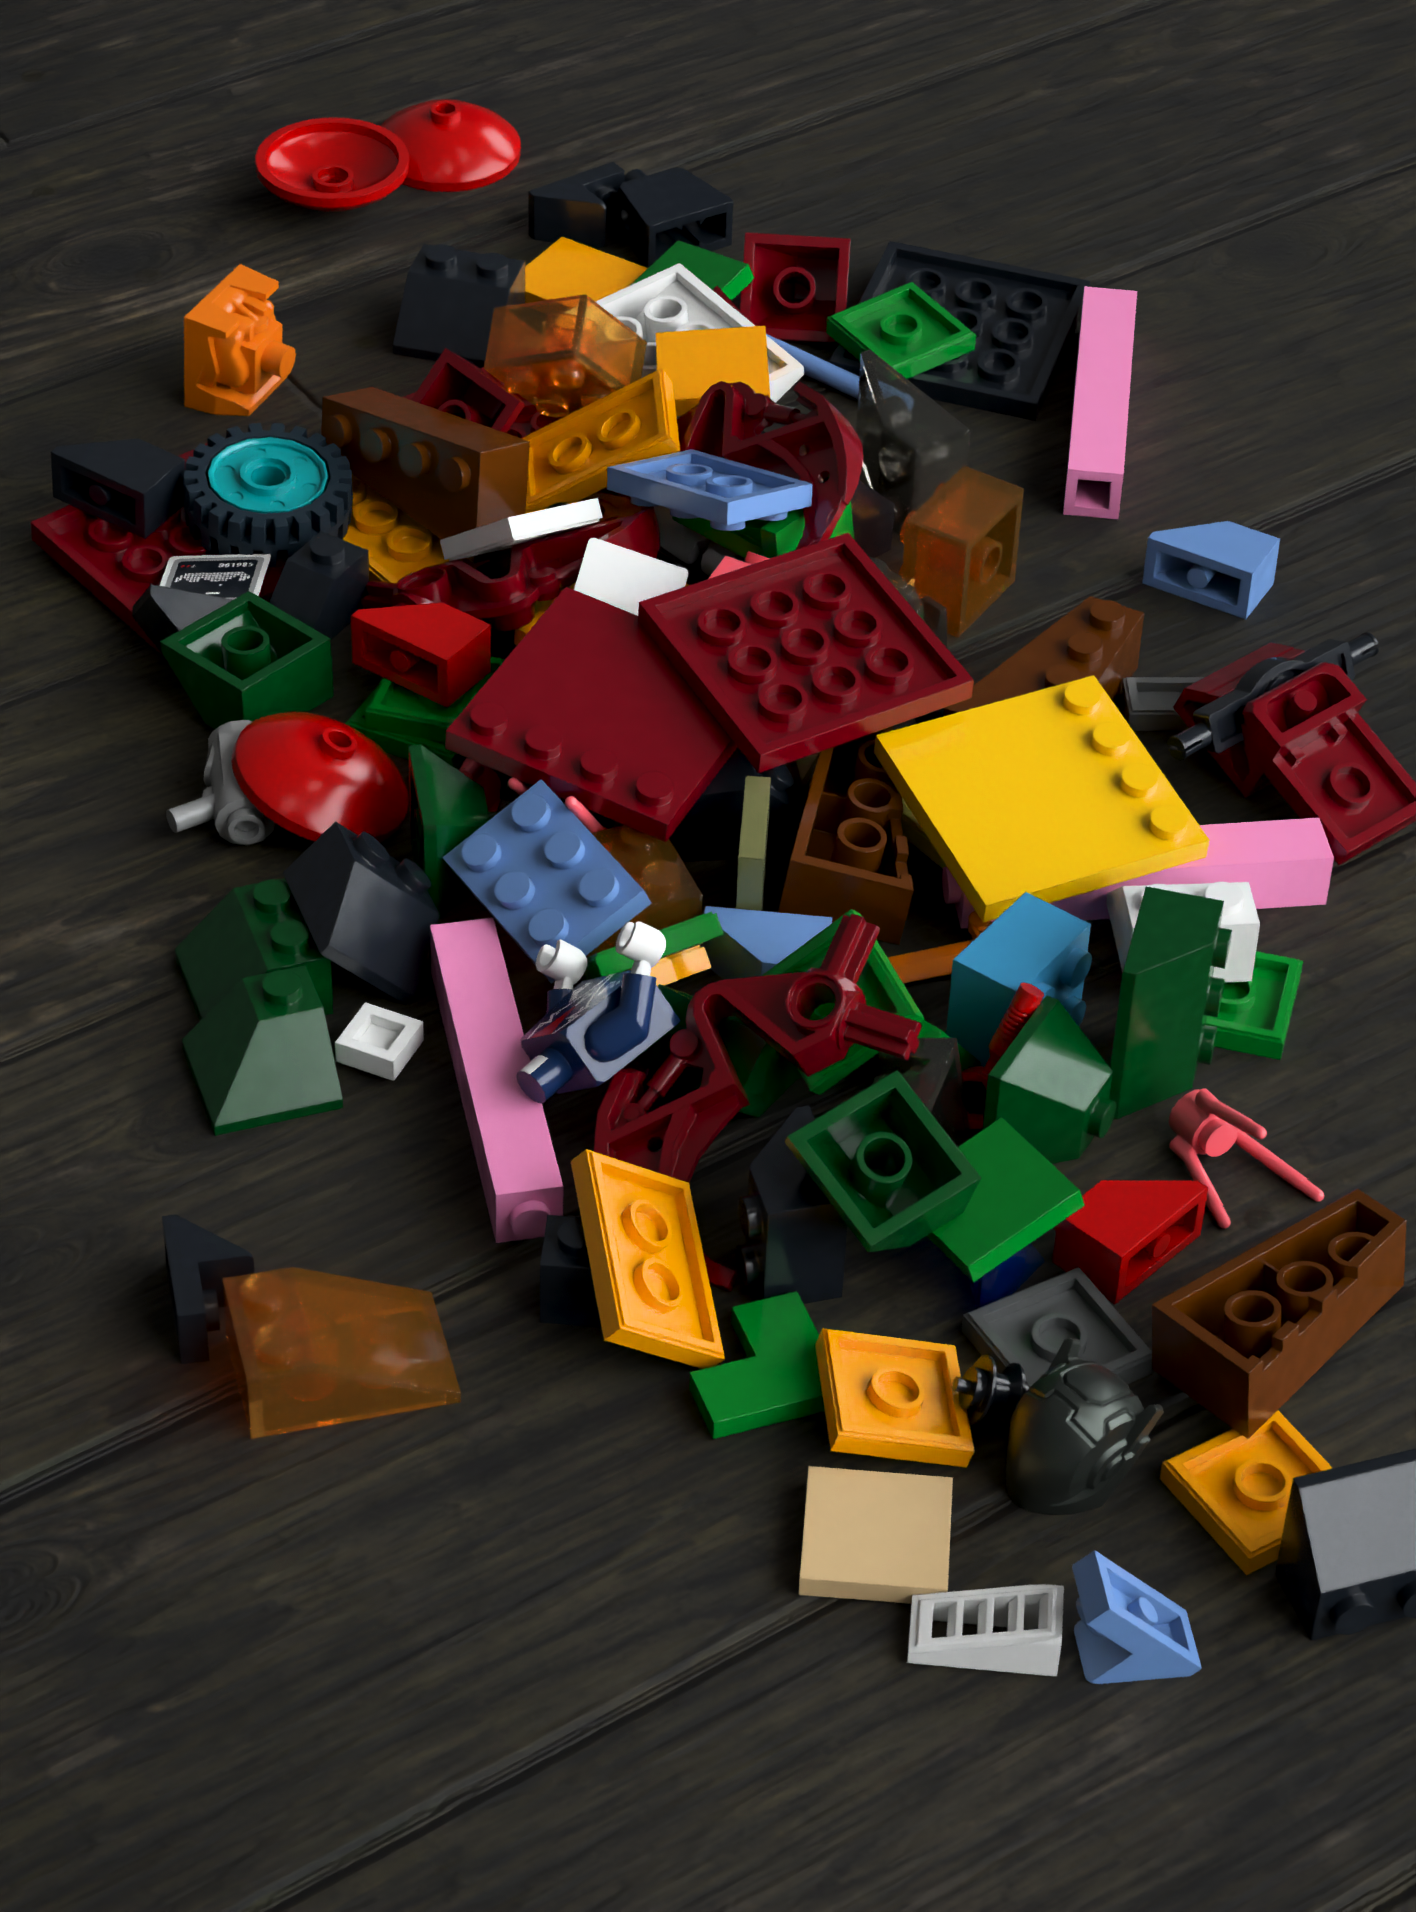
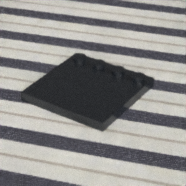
M890 241L858 304L913 282L976 334L975 350L890 387L839 343L830 359V363L893 392L1036 421L1081 318L1084 286L1090 287L1091 281Z

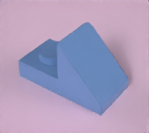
M1095 1550L1072 1565L1079 1598L1076 1600V1608L1081 1618L1074 1626V1634L1085 1679L1088 1682L1107 1684L1188 1677L1202 1669L1188 1615L1184 1608Z

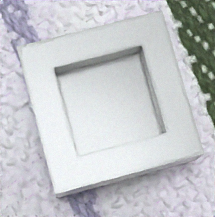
M365 1002L335 1041L336 1062L394 1081L424 1041L423 1021Z

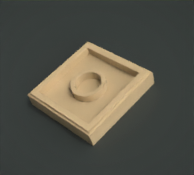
M809 1466L799 1595L911 1604L912 1595L948 1592L953 1477Z

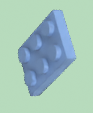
M693 449L607 467V490L630 496V502L634 505L670 508V515L677 518L691 519L700 517L710 520V527L717 530H741L745 528V521L754 519L764 521L784 520L787 518L788 511L812 506V483Z
M542 779L443 857L451 871L535 966L541 947L548 944L556 948L559 939L580 949L587 956L622 928L625 923L632 920L652 903L644 889ZM543 974L551 984L555 981L551 977Z

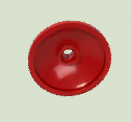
M452 99L426 101L397 111L380 124V126L396 134L408 149L409 172L402 185L420 190L458 192L490 185L512 172L521 156L520 137L508 121L490 109L465 101Z
M317 118L287 125L273 132L262 141L255 156L257 176L269 191L290 204L324 212L348 211L374 204L395 191L404 182L409 172L408 149L396 134L374 123L350 118Z
M284 712L268 715L248 724L242 730L234 745L231 758L232 769L235 779L245 796L273 822L308 840L316 841L336 821L357 835L367 832L382 843L398 831L407 814L409 807L408 791L392 759L369 737L335 719L306 712Z

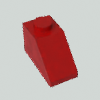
M443 602L359 609L351 615L352 663L447 708L491 672V625Z
M1101 1180L1082 1195L1084 1207L1053 1227L1056 1234L1052 1263L1066 1272L1079 1267L1104 1297L1116 1304L1201 1235L1208 1187L1199 1181Z

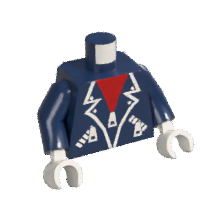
M640 921L625 923L616 941V952L634 960L632 969L582 981L574 989L573 985L581 979L587 967V957L580 949L561 939L557 941L556 948L548 944L541 947L536 958V968L539 972L554 979L555 984L554 989L547 992L546 1015L521 1039V1046L531 1061L517 1073L516 1078L521 1089L529 1098L537 1103H544L554 1093L560 1094L601 1085L681 1021L657 987V978L650 976L651 968L659 962L666 948V940L659 930Z

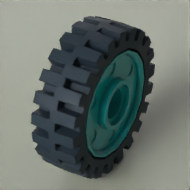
M261 423L248 424L247 433H243L238 426L226 429V439L218 433L208 437L207 445L200 443L194 449L193 457L189 456L185 463L183 503L186 525L190 527V534L195 540L201 539L202 547L209 552L218 548L219 555L270 554L271 558L268 567H276L277 559L284 558L286 562L288 558L320 531L340 539L344 538L352 518L353 488L350 463L346 456H341V449L336 444L332 443L326 446V437L315 433L307 438L306 428L295 426L290 433L285 432V426L282 423H272L270 431H263Z

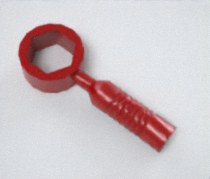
M1024 982L1020 984L988 1045L990 1057L985 1067H969L954 1076L946 1085L943 1096L944 1107L949 1117L959 1126L967 1129L983 1128L984 1114H969L958 1093L964 1081L982 1082L987 1090L988 1074L1038 1008L1044 997V993L1037 987Z

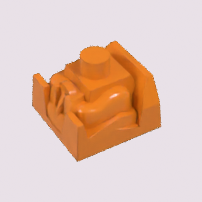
M239 264L184 316V407L213 415L250 416L287 379L295 363L296 350L294 347L282 343L283 324L276 321L274 305L270 300H267L279 288V281Z

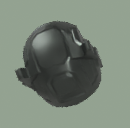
M1067 1338L1063 1341L1048 1371L1038 1381L1034 1382L1029 1391L1023 1395L1011 1417L1007 1445L1006 1486L1008 1495L1013 1502L1029 1512L1065 1515L1076 1514L1103 1506L1149 1443L1150 1438L1148 1435L1164 1413L1163 1407L1159 1404L1149 1405L1144 1409L1138 1396L1133 1394L1128 1384L1109 1369L1096 1364V1362L1079 1359L1078 1353L1081 1344L1078 1339Z

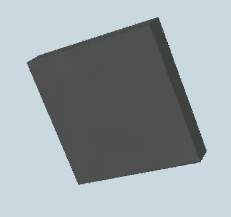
M1079 1267L963 1314L961 1331L982 1356H991L995 1361L997 1373L1000 1374L1010 1363L1014 1362L1022 1365L1029 1388L1048 1371L1063 1341L1067 1338L1080 1341L1079 1359L1096 1362V1364L1115 1373L1127 1384L1154 1373L1152 1369V1351Z

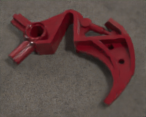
M720 381L711 385L703 394L699 403L677 419L680 443L679 452L693 449L721 458L723 456L728 460L812 483V506L803 508L805 526L796 550L829 539L846 505L850 503L856 491L862 470L863 447L850 422L823 395L800 381L793 391L798 396L797 402L810 410L808 414L801 413L797 408L778 405L768 396L761 393L756 394L748 384L742 382L727 383ZM774 423L786 425L761 434L764 428Z
M594 493L582 501L598 498L601 511L604 512L603 518L599 520L600 522L512 545L510 573L502 578L491 579L460 559L412 572L401 578L397 583L370 581L366 584L368 595L361 599V604L364 609L443 602L490 624L491 628L495 631L506 632L519 629L529 624L535 618V601L552 600L561 593L560 588L576 583L589 539L597 538L657 558L660 548V529L654 506L634 505L630 502L631 497Z
M851 914L848 917L843 915L820 968H810L807 972L724 979L707 984L697 991L688 1004L685 1017L687 1028L678 1030L671 1037L669 1043L670 1054L646 1085L649 1087L644 1093L643 1090L645 1072L626 1068L621 1069L613 1076L598 1109L594 1152L688 1183L690 1182L699 1159L720 1131L741 1108L750 1105L719 1032L720 1023L729 1016H736L807 1077L844 1059L853 1043L908 1060L910 1053L915 1054L920 1042L917 1037L922 1028L921 1023L866 1005L865 995L861 988L856 985L878 937L880 928L877 925L867 923L861 916ZM835 1003L833 1010L828 1016L816 1021L810 1020L816 1008L823 1004ZM686 1067L703 1071L699 1089L647 1113L659 1096L664 1097ZM662 1147L661 1150H659L658 1152H652V1151H654V1150H656V1149ZM704 1254L710 1285L731 1292L738 1274L727 1267L715 1263Z

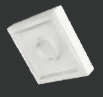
M598 498L508 517L442 539L440 544L444 559L453 561L512 548V545L600 522L599 519L603 518Z

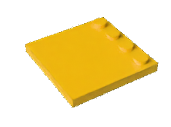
M1094 675L876 735L874 754L983 923L997 919L1025 892L1047 903H1052L1206 858L1210 842L1209 838Z

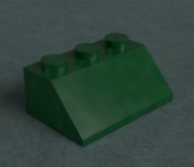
M1146 886L1122 973L1110 1065L1113 1074L1109 1099L1116 1102V1112L1113 1119H1120L1192 1089L1198 1063L1211 1064L1218 1027L1206 1025L1207 1016L1218 1017L1225 979L1213 977L1214 967L1225 969L1232 937L1231 929L1220 928L1224 901Z

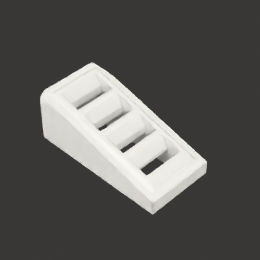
M1036 1584L912 1595L907 1663L1057 1677L1062 1642L1064 1586ZM933 1621L947 1622L946 1637L932 1638ZM963 1623L976 1624L977 1634L962 1635ZM993 1626L1007 1627V1632L993 1633Z

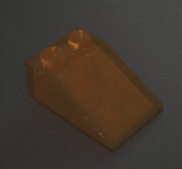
M296 1267L222 1278L226 1336L251 1439L461 1402V1391L432 1292Z

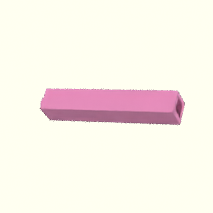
M1084 286L1063 515L1117 520L1119 518L1124 476L1137 291Z
M1320 818L1199 825L1210 840L1206 858L1049 904L1082 920L1110 919L1106 904L1107 893L1122 886L1249 882L1256 909L1326 905L1334 856ZM943 867L942 889L945 903L955 904L961 929L968 928L969 915L975 910L948 867Z
M494 918L430 925L431 975L495 1241L500 1243L544 1237L547 1215L563 1216V1183L542 1103H537L529 1098L521 1089L516 1078L517 1073L531 1060L521 1046V1039L524 1033Z

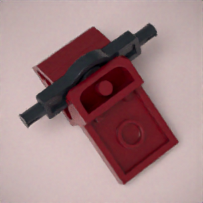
M1364 632L1349 642L1328 639L1307 651L1270 642L1186 687L1173 706L1174 710L1189 727L1168 739L1167 744L1173 746L1168 748L1169 752L1175 759L1179 761L1184 760L1187 756L1200 749L1208 751L1245 798L1273 784L1300 819L1320 818L1334 856V861L1338 865L1416 821L1415 781L1358 713L1367 699L1352 682L1355 678L1353 666L1370 657H1374L1379 652V647H1374V645L1378 644V641L1369 632Z

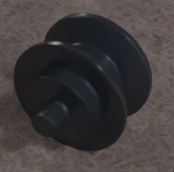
M983 1355L965 1372L963 1378L956 1377L954 1379L952 1390L959 1392V1403L962 1408L967 1409L970 1425L979 1424L988 1414L991 1415L993 1428L997 1432L1004 1433L1009 1430L1015 1408L1023 1395L1029 1391V1386L1022 1365L1014 1362L1010 1363L1000 1374L997 1373L994 1359L991 1356Z

